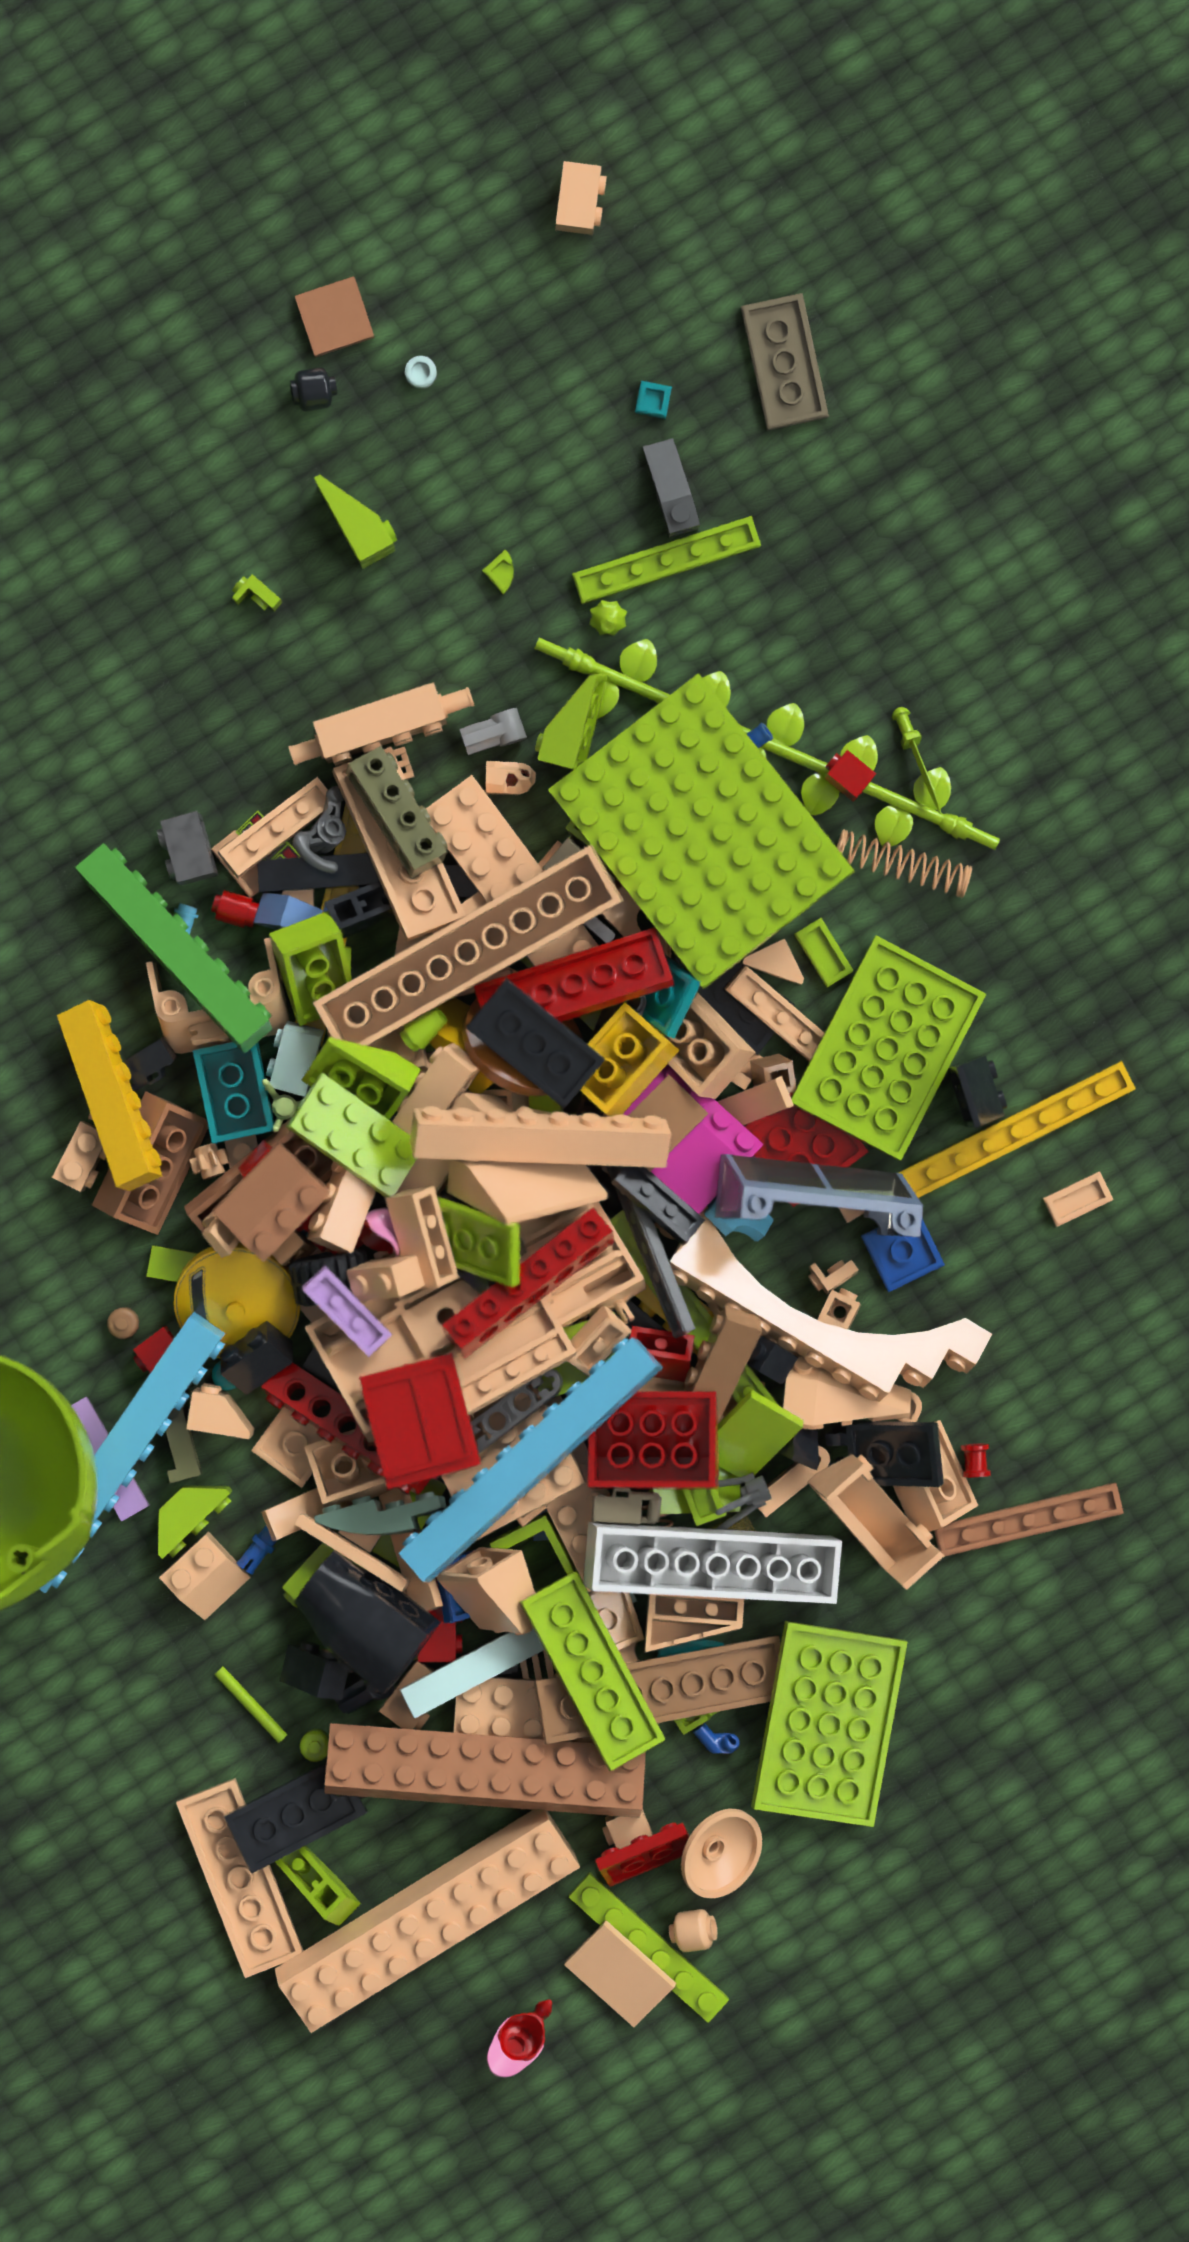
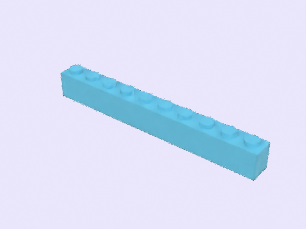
M196 1312L185 1322L94 1455L97 1466L98 1496L90 1538L94 1536L102 1524L98 1520L104 1510L109 1513L120 1497L115 1493L121 1484L127 1488L136 1475L137 1471L132 1468L140 1459L144 1462L155 1446L150 1444L154 1436L158 1434L162 1437L172 1423L168 1418L172 1410L175 1408L180 1411L190 1395L185 1393L191 1383L197 1386L207 1372V1369L203 1367L209 1357L215 1360L225 1346L221 1342L225 1332ZM83 1548V1549L81 1550V1552H80V1553L78 1554V1556L72 1561V1563H75V1562H76V1560L79 1558V1556L81 1555V1553L83 1552V1550H84L85 1548ZM62 1571L39 1590L46 1593L51 1586L57 1589L67 1573Z
M625 1338L612 1349L613 1356L606 1362L601 1360L589 1370L591 1376L582 1384L578 1381L566 1391L567 1398L561 1404L554 1403L542 1414L544 1419L536 1427L533 1424L527 1427L519 1435L521 1440L513 1448L508 1446L496 1456L495 1459L498 1461L489 1470L485 1467L473 1477L472 1481L474 1484L466 1491L461 1489L455 1493L449 1500L451 1505L444 1512L440 1510L435 1512L425 1522L428 1526L420 1534L414 1532L402 1543L405 1548L398 1554L423 1582H431L663 1368L638 1339L631 1338L628 1341Z

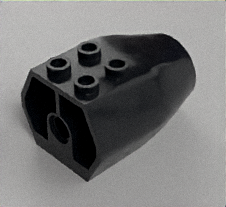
M336 1550L321 1564L294 1602L304 1614L323 1645L338 1659V1664L346 1671L355 1672L363 1678V1683L367 1688L374 1692L379 1691L382 1694L400 1678L441 1623L405 1593L368 1570L352 1564Z

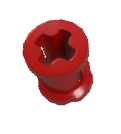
M989 1444L961 1445V1451H964L965 1471L962 1472V1477L973 1478L991 1475L990 1470L987 1469L986 1450L989 1449Z

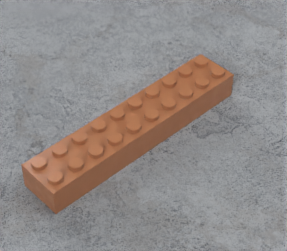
M330 1723L325 1794L640 1818L643 1806L646 1751L609 1771L594 1743L562 1741L544 1744L542 1739Z

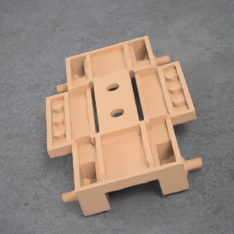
M599 1201L516 1222L519 1224V1237H521L527 1250L519 1259V1265L591 1208H594L613 1230L615 1242L466 1359L463 1358L456 1348L448 1352L453 1353L468 1415L475 1413L577 1355L576 1350L563 1330L565 1326L587 1314L591 1318L603 1305L610 1310L615 1309L625 1324H628V1319L630 1322L635 1319L626 1303L631 1297L646 1289L645 1280ZM381 1251L373 1254L375 1259L396 1257L394 1252L391 1255L388 1252ZM460 1277L438 1288L417 1289L401 1297L360 1301L392 1334L370 1357L327 1314L305 1327L310 1340L329 1370L368 1443L374 1441V1436L359 1377L403 1366L406 1363L411 1364L430 1359L432 1354L439 1350H444L452 1344L445 1336L442 1325L437 1321L439 1312L449 1309L457 1314L480 1296L476 1290L463 1279L461 1280Z

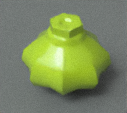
M601 600L596 607L590 609L591 619L589 624L600 635L609 634L615 636L619 630L626 627L625 617L627 611L621 608L617 601L607 602Z

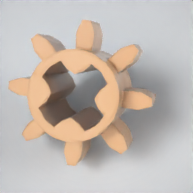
M216 1143L194 1149L195 1158L189 1159L193 1174L201 1173L203 1180L224 1174L225 1169L223 1165L230 1163L226 1149L218 1150Z

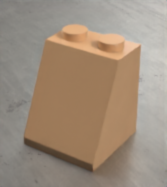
M479 1547L444 1569L437 1576L440 1584L453 1596V1599L470 1615L472 1621L479 1629L493 1630L495 1633L513 1632L515 1635H524L533 1630L520 1604V1601L535 1593L522 1550Z

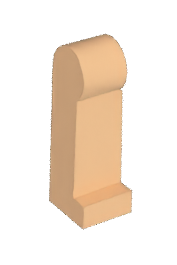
M818 1445L819 1466L817 1470L795 1462L767 1484L772 1499L765 1501L766 1505L758 1508L765 1517H768L808 1484L807 1481L816 1473L829 1466L830 1455L826 1449Z

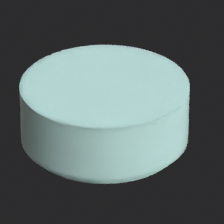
M416 356L408 361L405 367V376L408 383L414 388H428L436 379V366L428 357Z

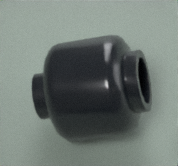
M322 367L297 371L294 380H290L293 404L299 405L303 411L328 408L332 403V396L337 395L335 377H328L327 371Z

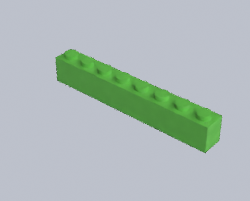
M103 843L75 867L79 877L245 1054L273 1029L269 1018L272 1017L269 1011L260 1002L255 1005L248 998L251 993L240 980L234 983L227 974L230 970L219 958L213 960L206 953L209 951V948L199 936L192 938L186 930L189 927L177 913L172 916L165 909L168 904L158 892L151 894L145 888L148 884L147 881L136 869L132 873L124 865L127 863L125 857L116 848L110 850Z

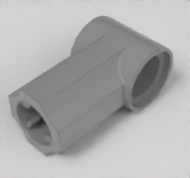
M512 708L492 715L491 719L460 729L468 755L498 745L500 747L507 746L526 739L527 736L518 709Z

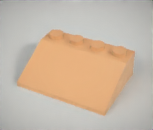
M449 1159L447 1192L506 1225L607 1199V1192L586 1165Z

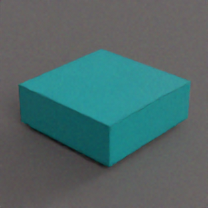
M641 381L635 413L666 419L672 387Z

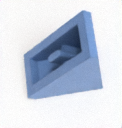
M263 893L254 924L279 930L321 914L323 910L289 895Z

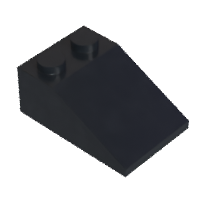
M981 1056L949 1066L948 1073L965 1127L976 1128L1005 1116L1003 1109L1007 1108V1103L1003 1091H997L993 1079L998 1078L993 1060L987 1061L986 1056Z

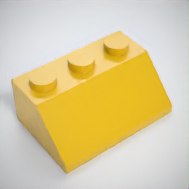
M624 1002L588 1043L605 1058V1061L580 1091L609 1117L623 1114L678 1053L679 1049Z

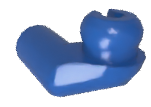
M706 1723L701 1724L692 1731L706 1749L713 1754L733 1753L740 1744L736 1735L713 1733Z

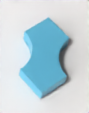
M717 1196L711 1201L704 1213L725 1236L736 1231L748 1235L757 1242L766 1235L774 1221L770 1215L760 1220L716 1218Z

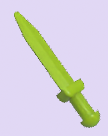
M898 707L893 711L892 719L897 721L902 733L903 750L912 749L929 794L939 814H941L935 790L917 748L921 741V735L911 725L908 717L910 711L905 707Z

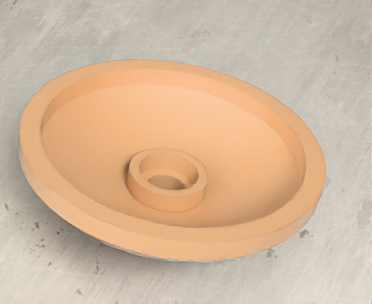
M725 1809L710 1815L693 1830L683 1850L681 1872L686 1885L694 1893L704 1898L722 1897L739 1888L748 1879L757 1865L762 1849V1833L756 1820L742 1810Z

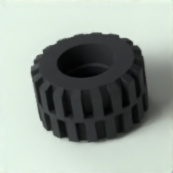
M355 1248L353 1253H337L334 1255L332 1252H324L295 1260L288 1266L295 1303L302 1306H317L302 1290V1286L324 1265L351 1291L346 1271L367 1262V1251Z

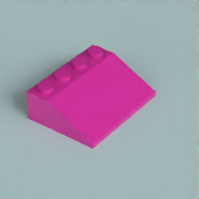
M667 1064L622 1115L628 1116L668 1075L709 1113L668 1154L666 1168L655 1167L651 1171L660 1181L700 1214L717 1196L721 1154L753 1157L764 1144L715 1099L698 1096L676 1071Z

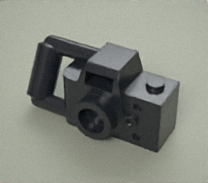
M164 1036L123 1061L130 1070L131 1079L134 1082L131 1087L134 1092L147 1084L152 1085L166 1076L165 1066L168 1067L177 1058V1055ZM157 1071L159 1076L153 1079L151 1074Z

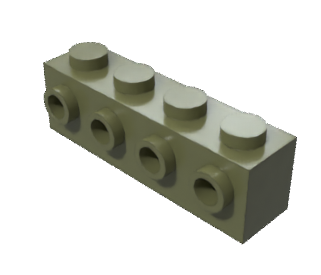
M379 746L348 763L346 775L410 878L413 879L443 862L448 846L440 832L435 833L431 827V818L423 805L418 806L413 798L415 793L407 779L402 780L396 771L398 765L392 754H386L383 748Z

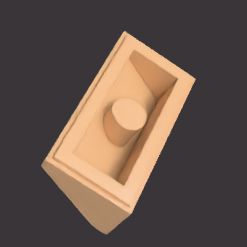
M604 1305L601 1306L570 1340L577 1355L569 1359L568 1362L590 1377L589 1370L599 1361H605L612 1353V1349L632 1332L631 1329L609 1308Z

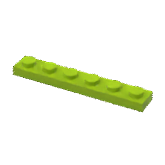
M589 1872L569 1894V1898L600 1926L607 1920L674 1980L676 1985L672 1991L706 2022L709 2023L729 2001V1997L592 1873Z

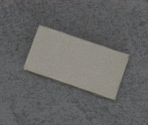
M803 293L741 306L767 431L828 418L829 414Z

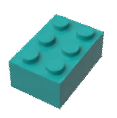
M233 1042L193 1050L212 1143L273 1131L275 1121L269 1093L262 1083V1080L266 1079L258 1042L245 1054Z

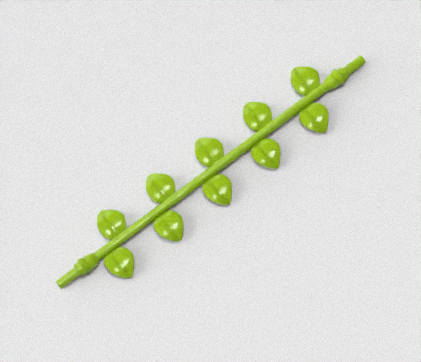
M540 637L535 646L536 650L563 661L562 665L569 667L568 670L583 674L608 675L598 718L605 716L616 706L619 699L618 686L657 703L670 696L666 692L643 683L652 677L657 666L656 649L648 639L633 643L622 651L620 655L622 673L597 663L595 659L578 648L575 650L569 647L567 650ZM718 671L703 677L704 681L726 707L731 695L727 676L723 672ZM795 703L778 708L771 713L767 720V728L771 732L773 739L758 749L765 758L766 753L764 749L817 772L804 781L801 787V795L804 806L810 815L822 814L836 803L840 791L824 779L829 772L825 768L828 763L789 747L799 741L804 731V719L801 709ZM741 726L742 729L746 732V734L751 731L750 729ZM865 735L854 739L842 748L840 756L848 750L870 769H875L878 754L876 745L870 736ZM938 767L927 773L941 809L946 805L951 795V783L947 772L943 768ZM922 775L914 783L915 801L872 782L862 791L865 794L891 804L883 808L875 818V831L882 847L886 842H889L890 847L905 840L913 826L911 814L939 825L943 831L951 834L955 839L961 838L966 840V838H969L996 850L1000 838L973 827V823L967 821L965 817H958L949 813L939 814L936 811L937 808Z

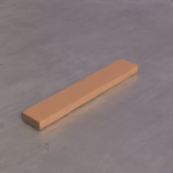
M1114 1482L955 1520L943 1528L934 1530L938 1550L945 1557L1121 1515L1124 1512L1117 1483Z

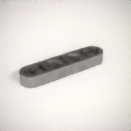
M553 1369L510 1392L473 1420L471 1426L474 1435L483 1430L478 1426L481 1422L485 1431L492 1435L489 1440L487 1435H483L477 1440L479 1445L477 1447L478 1453L483 1452L555 1397L563 1387L561 1375ZM543 1375L546 1377L553 1376L555 1378V1381L552 1383L554 1389L551 1391L545 1388L540 1391L538 1395L542 1399L538 1402L536 1394L528 1386L532 1384L533 1388L537 1389L543 1384V1379L541 1378ZM520 1393H526L531 1399V1405L526 1411H519L514 1405L515 1397ZM495 1412L502 1413L506 1418L505 1426L499 1431L491 1428L489 1424L490 1416Z

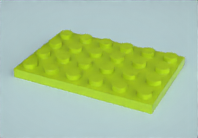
M875 935L809 1061L795 1092L791 1096L793 1105L882 1153L901 1161L986 993Z
M785 1621L751 1807L753 1809L874 1827L907 1641Z

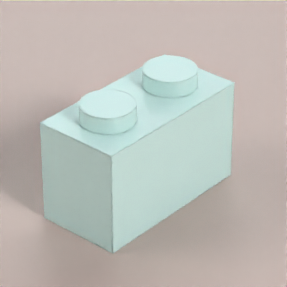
M287 1021L284 1030L278 1028L274 1041V1047L279 1048L276 1059L270 1058L266 1076L271 1077L270 1083L274 1089L304 1097L307 1095L310 1086L302 1082L301 1079L319 1053L324 1030L306 1025L299 1026L298 1023Z

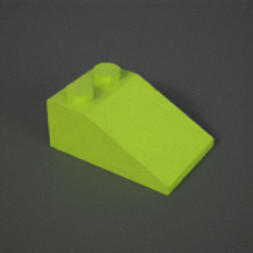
M321 475L314 477L319 491L362 569L396 551L394 542L398 541L397 536L388 520L382 522L376 513Z
M590 675L545 728L544 734H539L535 751L539 752L537 760L577 769L580 764L588 759L608 675Z
M328 911L269 933L274 957L299 1026L321 1018L313 1002L352 981L341 930Z
M329 1037L301 1081L312 1087L318 1075L325 1074L390 1120L409 1093L421 1069L394 1052Z

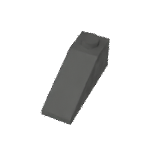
M673 438L644 446L643 451L668 538L699 530V518Z

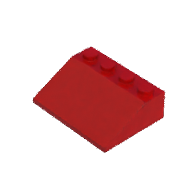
M637 1391L589 1436L588 1487L591 1489L719 1490L717 1392Z

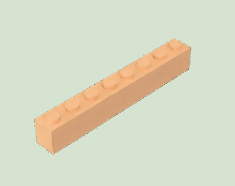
M425 1107L424 1109H414L410 1146L414 1158L666 1168L671 1132L666 1119H661L657 1116L630 1118L627 1115L618 1114L613 1117H603L593 1113H585L579 1116L567 1115L563 1112L536 1114L535 1112L525 1110L519 1113H507L498 1109L482 1112L472 1111L468 1108L441 1110L437 1107Z

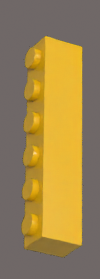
M87 1000L58 1014L57 1018L116 1187L132 1191L162 1177L159 1167L161 1165V1158L152 1147L149 1139L151 1137V1130L147 1122L142 1119L139 1110L141 1102L130 1085L131 1073L127 1065L122 1062L119 1053L121 1045L110 1028L111 1016L107 1008L99 1003Z

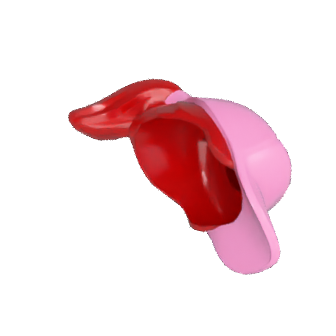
M377 1208L368 1212L354 1249L360 1248L365 1244L375 1251L388 1252L390 1255L394 1252L396 1257L399 1255L400 1249L388 1208Z
M550 1999L535 2004L534 2012L513 2015L501 2024L494 2035L487 2053L488 2067L495 2076H514L530 2065L541 2053L545 2042L543 2020L547 2019L552 2013V2001Z

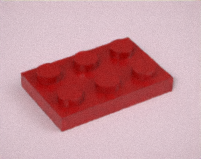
M667 1824L657 1834L649 1837L648 1835H642L633 1839L630 1842L631 1845L621 1849L614 1847L604 1851L601 1854L602 1857L595 1859L609 1887L682 1857L685 1844L690 1836L684 1824Z

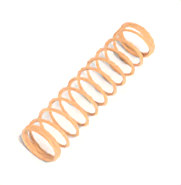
M845 829L841 831L836 848L843 854L844 848L851 836L848 863L850 865L863 839L860 869L864 867L875 843L871 871L875 872L887 847L884 876H886L899 850L896 879H899L912 852L908 883H911L917 867L924 856L920 886L924 885L936 859L932 889H936L942 872L948 863L944 893L948 892L952 880L960 867L956 896L958 898L964 897L970 881L972 866H965L963 871V865L959 863L950 877L951 862L948 859L942 865L937 876L938 856L933 857L925 872L927 856L923 852L913 869L914 850L910 849L901 865L903 851L901 845L895 849L889 862L890 843L886 842L877 858V838L871 842L864 857L866 836L862 835L852 853L854 833L851 831L848 834V830L845 831Z

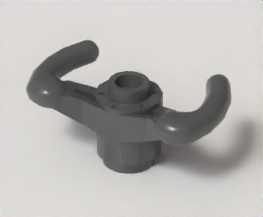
M333 786L326 792L323 813L311 827L310 831L299 832L295 834L293 839V847L301 858L316 869L328 873H335L338 869L337 864L325 860L313 852L317 854L330 853L344 840L346 835L345 824L340 819L341 801L345 800L338 786Z

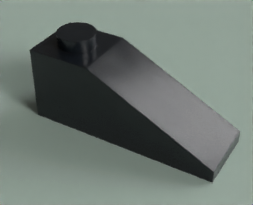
M380 881L326 901L323 912L328 911L339 927L343 938L364 931L394 915Z

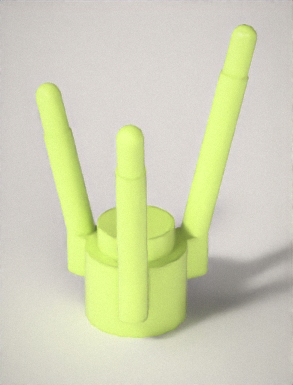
M263 1079L262 1083L274 1100L272 1111L277 1119L274 1123L273 1131L278 1132L283 1121L293 1117L303 1100L295 1101L293 1097L286 1094L279 1096L267 1079Z

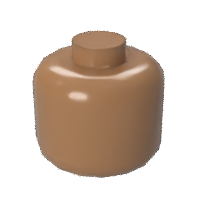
M121 1307L109 1315L107 1327L114 1337L126 1339L132 1337L137 1332L140 1320L134 1310Z

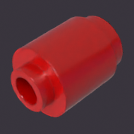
M224 890L222 895L216 894L211 912L216 913L215 920L240 928H245V926L253 928L259 903L253 902V898Z

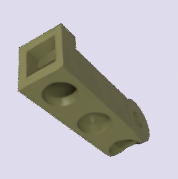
M183 1405L180 1411L174 1408L168 1416L172 1423L166 1430L176 1467L167 1471L170 1483L203 1474L192 1432L186 1429L188 1418L185 1407Z

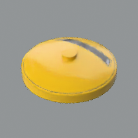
M241 1242L237 1244L230 1255L223 1258L219 1256L213 1247H209L194 1256L182 1270L174 1294V1311L180 1328L196 1312L225 1332L221 1339L225 1346L220 1353L227 1346L235 1344L246 1336L251 1329L259 1327L266 1321L290 1338L296 1328L301 1305L295 1303L289 1267L281 1265L272 1254L263 1262Z

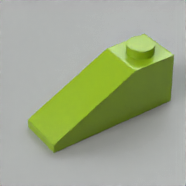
M306 1845L275 1861L324 1920L340 1926L361 1904L346 1885Z

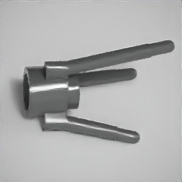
M751 1473L744 1477L719 1480V1487L745 1484V1486L740 1488L743 1497L717 1509L716 1515L729 1512L745 1503L747 1507L716 1529H728L755 1509L766 1505L765 1501L772 1499L763 1476L755 1478L754 1474Z

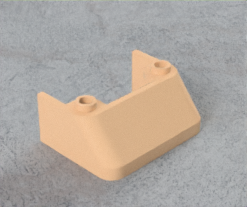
M265 938L270 970L253 975L249 981L248 989L251 993L250 1000L255 1005L260 1002L272 1016L269 1018L273 1029L264 1036L268 1037L276 1035L278 1028L284 1030L287 1021H289V1013L270 938ZM153 961L146 962L160 1027L165 1040L174 1052L184 1054L193 1052V1050L224 1044L219 1040L195 1045L191 1043L190 1037L197 1034L191 1035L188 1028L213 1020L203 1009L189 1012L186 999L181 993L174 990L162 992L157 963Z
M851 1454L816 1473L807 1483L874 1560L906 1590L944 1557L942 1552L931 1544L930 1540L933 1538L931 1533L921 1523L916 1527L876 1483L870 1474L874 1468L862 1455L857 1458Z

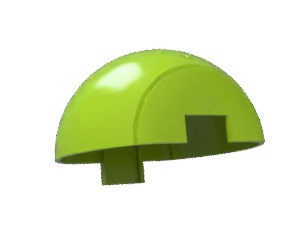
M0 1356V1611L30 1596L54 1579L84 1548L91 1535L96 1512L98 1479L97 1466L90 1439L78 1414L68 1400L40 1374L16 1361Z

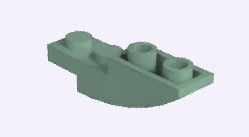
M434 1492L415 1496L416 1502L404 1504V1500L385 1504L386 1510H383L381 1501L371 1500V1496L352 1500L353 1506L341 1509L340 1504L325 1507L322 1509L323 1514L316 1515L314 1518L316 1523L349 1533L395 1535L420 1530L418 1517L433 1514L439 1510L444 1511L447 1509L445 1498L435 1496Z

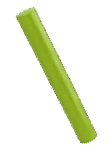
M224 1666L214 1674L278 1743L288 1735Z

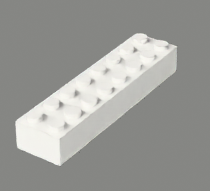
M588 1522L583 1584L591 1591L837 1604L842 1541L829 1535Z

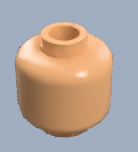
M704 1909L677 1913L674 1924L669 1925L671 1942L677 1943L678 1948L682 1952L709 1949L713 1941L717 1939V1925L714 1916H709Z

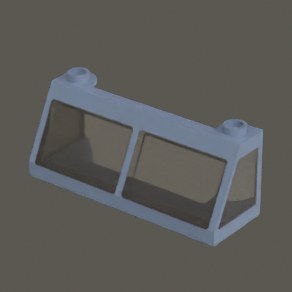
M721 1154L715 1209L716 1218L760 1220L769 1215L772 1210L773 1201L864 1210V1217L872 1219L877 1224V1235L920 1237L923 1205L903 1174Z

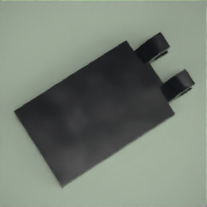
M852 1421V1425L834 1427L833 1432L825 1433L826 1446L847 1445L848 1455L853 1454L857 1458L862 1455L874 1468L870 1474L879 1486L940 1487L944 1484L938 1422ZM837 1457L836 1462L844 1459L845 1457ZM830 1462L828 1465L831 1466L836 1462Z

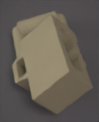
M614 1488L610 1497H606L603 1494L593 1496L591 1522L635 1525L655 1524L660 1518L662 1498L658 1493L633 1492L628 1488ZM616 1492L626 1493V1498L616 1497ZM642 1500H649L647 1516H641Z

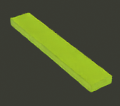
M752 516L572 573L581 604L583 605L759 548L761 543Z

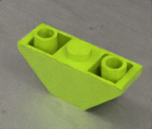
M184 1485L159 1509L158 1555L162 1559L167 1554L173 1558L186 1545L182 1540L190 1532L196 1536L209 1523L205 1518L213 1510L219 1514L231 1502L227 1496L233 1490L229 1486Z

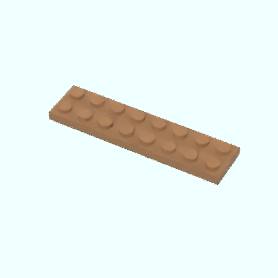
M775 1635L626 1663V1666L656 1722L661 1723L770 1702L781 1644L779 1636ZM559 1676L535 1680L534 1686L544 1744L590 1736Z

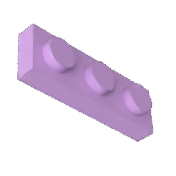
M325 1265L302 1286V1290L368 1357L392 1335Z

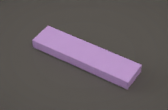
M86 1396L71 1406L78 1414L88 1434L95 1455L109 1434ZM134 1478L127 1488L121 1484L115 1493L120 1498L113 1508L121 1522L149 1506L147 1499Z

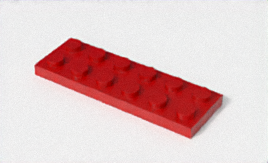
M654 927L475 985L474 989L481 1008L507 977L555 1018L563 1022L674 986V982L656 928Z

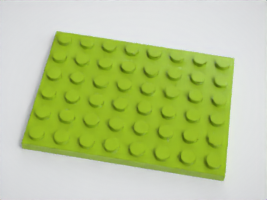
M699 673L580 764L577 769L571 771L548 789L553 798L589 844L593 845L603 862L696 980L701 982L700 986L703 989L855 873V870Z

